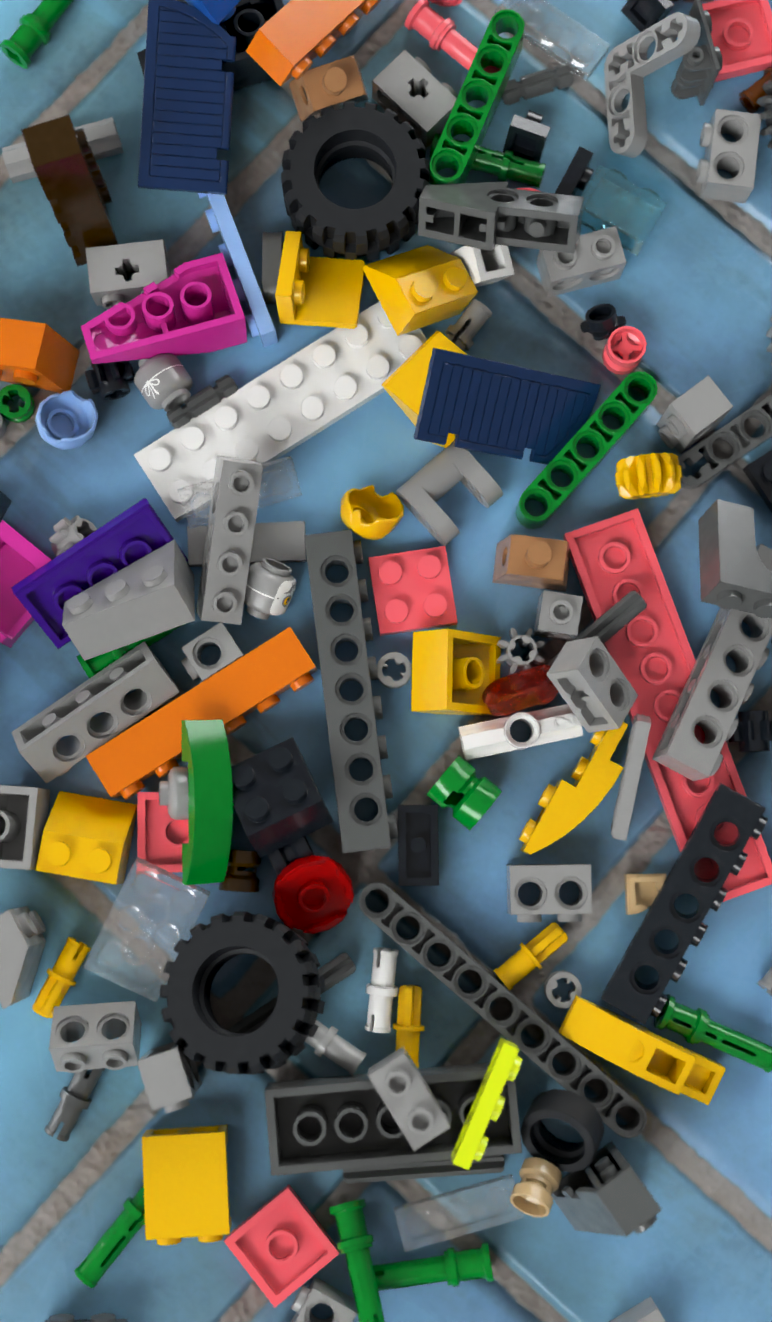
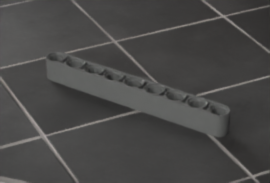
M373 882L363 888L359 897V905L367 918L510 1042L515 1043L526 1056L564 1089L583 1096L594 1105L603 1122L616 1134L624 1138H633L643 1132L647 1122L645 1110L629 1093L391 887L383 882ZM381 889L388 895L389 904L383 911L375 912L367 907L365 898L371 890ZM404 916L416 918L419 922L417 934L411 938L400 936L396 931V924L399 919ZM435 943L447 945L450 950L448 960L439 965L431 963L427 958V951L431 945ZM466 970H475L480 975V983L472 991H465L458 985L459 976ZM497 997H506L510 1000L511 1009L505 1017L498 1018L490 1014V1004ZM529 1024H537L542 1030L541 1038L534 1044H525L521 1040V1032ZM561 1051L570 1052L573 1057L571 1066L564 1071L553 1069L552 1061L554 1056ZM594 1078L601 1079L604 1084L602 1093L595 1098L586 1097L584 1095L586 1083ZM624 1106H632L635 1111L633 1120L626 1125L617 1124L615 1119L618 1110Z

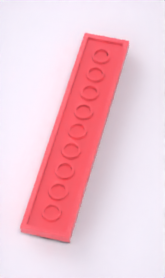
M637 508L565 533L563 539L569 544L570 558L594 622L630 591L635 590L647 603L646 608L603 645L638 694L628 713L631 722L633 723V718L636 714L650 716L651 727L644 757L679 852L681 853L719 783L746 797L747 795L726 740L720 751V754L723 755V760L719 769L714 775L705 779L692 781L652 759L696 660L641 514ZM696 725L694 729L695 737L699 742L704 743V731L700 726ZM731 822L720 823L714 831L715 839L722 844L732 843L738 836V828ZM761 834L757 840L751 837L748 839L742 850L748 854L745 863L737 876L729 873L722 886L728 890L723 902L772 884V862ZM702 858L696 862L694 871L702 879H711L718 872V864L711 858Z

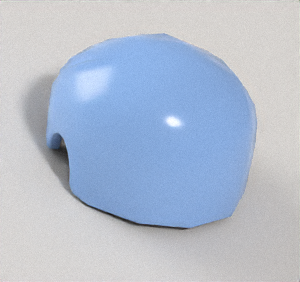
M73 390L51 394L39 404L35 423L40 436L48 444L61 450L76 449L92 438L99 416L95 403L91 398L83 399Z

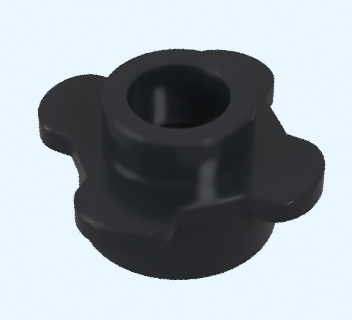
M599 304L586 312V320L581 323L580 328L582 332H589L593 335L594 340L599 341L609 338L611 333L618 327L625 326L626 319L624 316H617L613 305Z

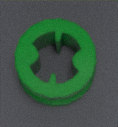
M12 384L7 385L0 391V412L7 420L14 423H22L32 417L36 407L35 400L26 388L21 385ZM19 395L21 400L25 402L23 408L18 406L20 411L13 412L7 403L9 400L14 402L12 397Z

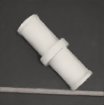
M374 947L371 983L366 985V993L370 995L365 1030L374 1033H390L393 997L398 995V987L395 986V974L399 950L392 949L391 951V948Z

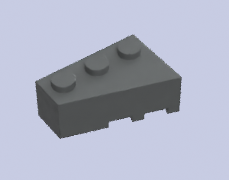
M612 1141L597 1151L593 1162L585 1169L569 1172L561 1179L558 1189L552 1192L551 1195L576 1231L627 1237L634 1231L636 1234H639L650 1228L657 1220L655 1215L662 1211Z

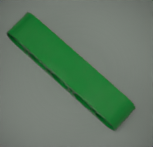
M500 10L490 20L431 157V185L465 183L522 51L525 24L522 16L514 10ZM508 32L513 34L514 37L506 39L500 37L499 34ZM488 66H494L500 69V71L488 73L483 69ZM473 100H480L486 105L475 108L468 103ZM465 134L471 139L461 143L453 138L456 135ZM449 168L454 170L456 174L446 178L439 175L438 172Z
M637 371L628 375L528 486L516 506V517L521 525L530 529H537L545 525L647 411L657 394L658 388L655 379L650 374ZM628 388H640L645 393L646 399L642 401L632 399L628 393ZM606 415L616 417L620 421L621 427L615 430L607 428L603 424L602 417ZM582 443L591 445L595 450V456L592 458L580 456L576 446ZM557 471L565 473L570 479V485L566 487L556 486L551 480V474ZM530 500H537L544 506L545 513L541 516H532L526 511L525 503Z

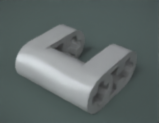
M454 441L396 490V494L403 504L443 546L459 534V530L436 502L461 481L472 495L487 508L503 496L500 486L467 449L454 447Z

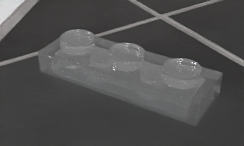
M503 0L495 10V14L505 9L518 12L525 24L524 39L559 63L570 64L572 71L586 81L608 53L609 43L545 0Z
M290 456L262 464L264 467L258 509L302 496L294 462ZM214 478L177 489L190 529L208 524Z
M512 1174L394 1207L405 1252L524 1218L523 1212L515 1208L510 1201V1196L515 1186Z

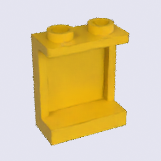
M228 1124L147 1129L142 1136L146 1240H156L158 1245H174L180 1243L181 1238L198 1237L199 1242L208 1243L222 1240L223 1235H230L232 1221L229 1207L227 1162Z

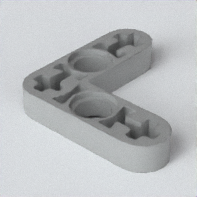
M680 12L673 13L616 46L608 54L604 65L609 144L614 153L634 158L641 154L645 148L648 132L643 77L689 53L696 46L701 31L700 23L696 18ZM655 40L656 47L654 53L647 59L648 48ZM629 93L630 100L628 106L622 111L623 99Z

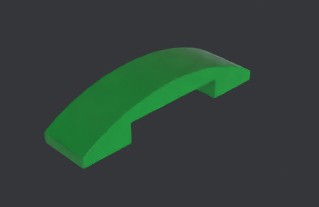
M222 719L181 720L182 761L188 762L189 843H182L183 884L194 885L224 882L230 855L233 824L232 771L225 727Z

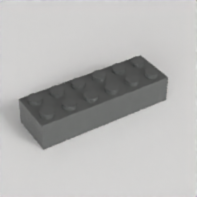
M490 1062L418 1069L447 1115L450 1128L415 1151L368 1077V1073L355 1074L353 1076L344 1075L268 1082L265 1088L271 1176L452 1159L451 1153ZM515 1079L513 1082L506 1080L501 1092V1096L505 1097L501 1114L496 1122L490 1120L484 1136L489 1137L483 1156L522 1153Z

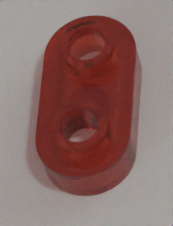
M536 666L499 678L489 684L482 694V700L490 713L495 716H508L516 711L539 704L544 705L554 700L558 690L546 675L551 666Z

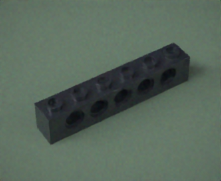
M719 783L606 985L601 997L603 1001L643 1024L647 1022L650 1015L655 1018L659 1016L668 999V996L663 994V991L669 980L671 979L677 983L688 963L687 960L682 958L690 944L695 947L698 946L708 928V925L702 923L710 908L717 911L728 892L722 886L729 873L737 876L745 863L748 854L742 850L748 839L751 837L757 840L768 821V818L762 815L766 809L764 806ZM722 822L735 824L738 828V836L735 841L729 844L718 842L714 837L717 825ZM711 858L718 864L717 874L711 879L698 877L694 871V866L698 860ZM681 894H691L698 900V908L691 914H682L674 906L676 898ZM668 929L676 933L679 939L677 945L668 950L660 948L654 939L659 931ZM649 965L657 970L659 977L652 984H642L637 980L635 971L640 966Z

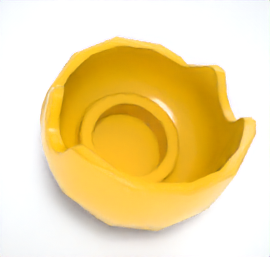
M369 485L361 489L352 488L341 498L340 516L346 527L356 535L364 539L377 540L388 535L398 525L404 516V506L395 493L390 492L385 496H380L375 492L374 485Z

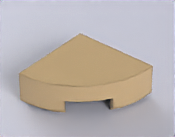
M665 873L624 874L627 915L641 913L652 905L666 880Z

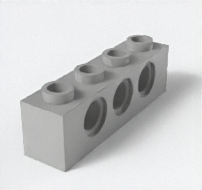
M217 456L196 613L201 621L241 625L264 465L257 461Z
M144 641L11 733L19 753L47 784L57 776L67 773L73 765L85 758L86 755L107 743L122 731L135 725L138 720L151 711L167 704L180 691L170 674ZM136 689L133 693L127 694L129 691ZM103 712L101 715L93 717L97 713ZM70 735L69 737L60 740L62 737Z

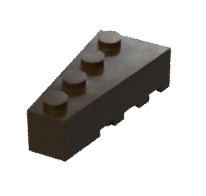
M70 115L21 129L35 173L48 201H50L58 224H61L64 237L68 246L72 249L77 266L87 264L86 248L117 245L118 241L106 204L111 203L112 199L92 148L89 146L84 129L76 130Z

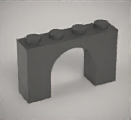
M717 499L698 520L701 601L718 605L722 609H736L755 614L760 618H772V573L763 564L757 552L754 508Z

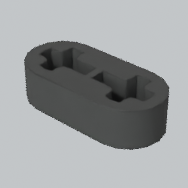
M283 231L263 232L262 296L266 305L276 304L275 293L284 244Z

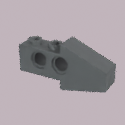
M509 182L426 185L419 197L418 235L493 251L495 244L574 254L581 233L584 197L508 188Z

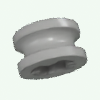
M390 652L383 655L378 661V680L385 687L390 689L401 688L410 680L412 672L411 663L403 654ZM394 660L396 665H404L405 673L400 672L402 679L393 681L391 676L383 675L382 669H388L386 664L388 661Z
M559 970L551 973L546 978L544 994L547 1000L555 1007L561 1009L570 1008L575 996L581 997L582 987L578 978L572 973ZM560 978H565L564 981L567 984L570 981L573 984V989L568 991V999L560 1000L561 997L559 995H556L554 998L552 994V989L558 987L557 980Z

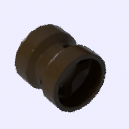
M230 849L224 882H219V890L259 892L260 880L256 876L257 867L261 864L262 857L260 858L256 851ZM238 867H244V870L237 869Z

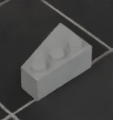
M175 539L64 602L62 626L84 661L195 621L194 574Z

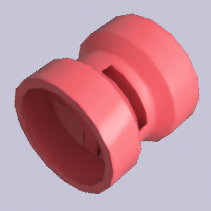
M622 326L611 333L602 355L604 365L609 371L614 374L625 375L636 369L646 352L647 346L642 332L632 326Z

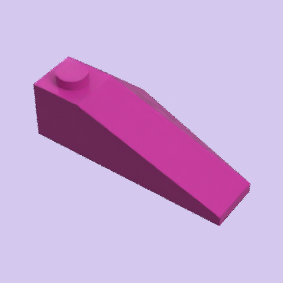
M223 253L181 264L174 269L173 275L157 285L155 282H152L143 288L144 293L127 303L120 302L81 326L92 364L150 359L156 355L166 353L175 356L210 353L247 343L245 316Z

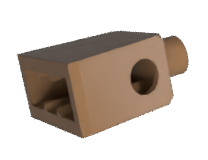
M354 55L309 69L298 80L294 78L289 83L301 122L311 115H314V117L321 116V109L333 105L334 110L343 108V102L355 101V104L369 100L360 68Z
M517 534L509 535L497 543L492 583L566 592L570 563L568 542Z

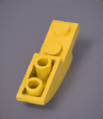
M623 722L619 729L593 733L589 741L595 745L588 759L581 756L570 776L576 780L574 785L564 780H559L555 786L550 783L546 786L538 801V805L543 808L537 820L529 819L518 838L524 842L520 851L531 855L551 845L580 824L599 805L624 768L611 761L610 758L629 724Z
M577 995L558 1031L561 1035L613 1064L677 1095L682 1093L706 1105H709L726 1070L721 1063L651 1032L647 1027Z

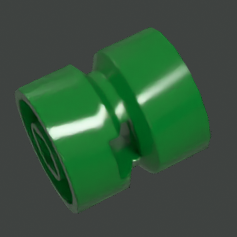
M458 755L426 795L442 808L451 807L453 809L452 817L470 831L499 797L502 790L486 777L478 779L475 776L476 768Z

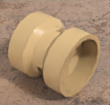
M537 1157L526 1158L519 1172L521 1181L514 1186L510 1201L519 1211L529 1216L543 1218L550 1213L553 1205L551 1195L552 1192L558 1189L562 1173L558 1167L544 1159Z

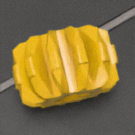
M673 453L640 454L623 458L616 463V487H618L619 496L624 499L633 500L668 496L669 494H675L681 488V479L683 478L682 467L679 464L678 456Z

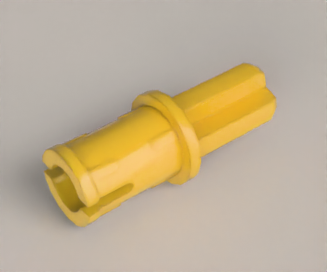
M552 922L527 944L524 945L521 942L519 944L521 949L493 971L510 991L514 985L536 967L539 970L543 968L541 963L568 941V936L557 923Z
M68 936L67 942L53 968H48L46 971L49 976L32 1005L34 1012L45 1018H53L54 1006H60L70 985H76L77 982L74 978L88 952H90V946L81 941L77 942L75 938Z
M406 984L399 987L397 1023L393 1024V1029L396 1030L395 1051L404 1046L416 1067L419 1068L420 1031L425 1029V1026L421 1025L423 990L418 985Z

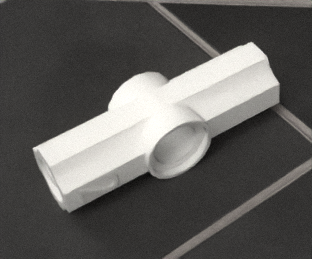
M568 704L531 712H519L512 716L458 727L462 751L466 761L583 736L582 724ZM522 721L529 726L531 735L528 741L518 742L512 738L510 727L513 722Z

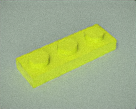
M500 1038L451 1153L452 1163L466 1170H469L473 1159L478 1162L481 1160L489 1137L484 1136L490 1120L495 1122L498 1120L505 1103V1097L501 1096V1092L506 1080L513 1082L520 1069L522 1058L517 1056L519 1048L515 1043Z

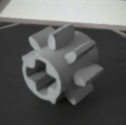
M76 515L70 521L64 517L53 526L56 533L49 538V541L52 542L53 553L56 557L96 531L97 528L89 520L80 519L79 515Z
M511 628L509 631L511 641L499 640L497 642V645L505 650L504 655H501L496 661L497 663L506 662L511 666L509 669L510 676L517 669L522 668L525 675L530 676L532 674L530 663L542 664L544 662V659L537 655V649H540L545 643L544 641L535 643L531 638V628L524 635H518L517 631ZM516 643L521 648L528 647L530 652L525 656V661H522L520 656H512L511 652L515 649Z

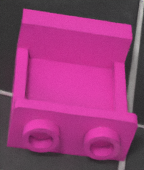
M2 520L0 523V643L11 648L34 620L15 596L11 587L50 562L51 559Z

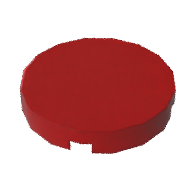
M311 855L296 859L284 867L275 880L272 896L276 913L286 926L293 930L294 928L303 930V933L315 934L330 930L343 921L348 914L347 909L350 907V903L353 902L354 891L350 876L340 863L329 857Z

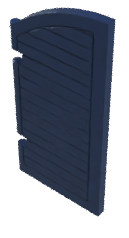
M178 0L148 1L138 188L227 195L229 161L217 160V150H230L234 73L222 71L223 62H235L236 37L230 36L220 25L214 24L198 9Z
M433 348L414 439L445 445L448 433L456 434L454 447L520 460L523 458L525 448L531 449L530 462L548 465L588 420L601 385Z

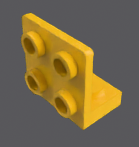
M286 231L275 293L280 324L357 328L365 275L362 268L365 265V261L310 257L309 248H303L302 233Z

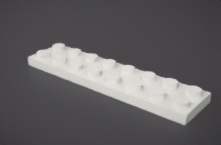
M377 302L359 313L357 328H335L239 388L237 392L228 398H223L220 403L196 418H191L187 424L180 428H175L135 453L134 457L176 522L211 501L217 456L257 461L264 465V467L385 392L386 390L381 384L425 343L427 338L420 328L397 336L381 303Z

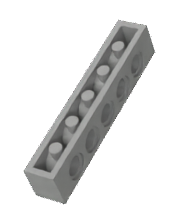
M759 544L756 546L759 557L766 568L772 573V549ZM719 609L653 755V760L692 781L708 778L717 772L723 760V755L720 754L724 742L732 737L738 726L739 720L735 717L739 708L748 701L753 692L754 684L751 683L756 670H759L768 658L769 649L766 647L772 635V618H760L755 614L736 609ZM742 621L750 627V637L743 632ZM727 655L735 662V672L731 671L726 664ZM711 690L715 691L720 697L719 708L711 701ZM696 725L700 726L704 731V743L699 742L695 737L694 729Z

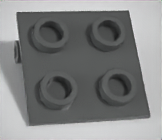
M694 0L689 16L699 21L701 27L700 37L696 46L689 53L683 55L682 62L671 85V92L678 99L697 96L699 104L702 106L714 86L716 77L722 69L723 62L721 51L718 46L714 47L711 38V16L707 10H703L701 0Z

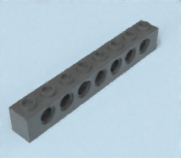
M352 530L304 535L343 853L390 848V839L398 838L395 814L387 815L385 799L393 798L390 774L382 775L380 759H388L386 737L385 735L377 736L375 720L383 719L381 697L380 695L372 696L371 681L378 680L376 657H367L366 642L373 641L371 618L362 617L361 603L368 602L366 578L358 579L356 564L364 563L361 540L353 541ZM340 565L345 567L349 573L346 580L341 583L330 582L326 578V573L332 566ZM338 604H347L353 609V615L346 622H337L331 617L332 609ZM351 642L356 645L358 655L354 660L343 662L336 657V649L341 643ZM348 681L360 683L363 687L362 696L356 701L343 699L340 695V689L344 683ZM352 720H361L368 727V734L361 741H352L345 735L346 725ZM357 759H366L373 766L372 776L366 781H357L350 775V766ZM363 798L374 800L378 806L377 816L368 822L359 820L355 815V805Z

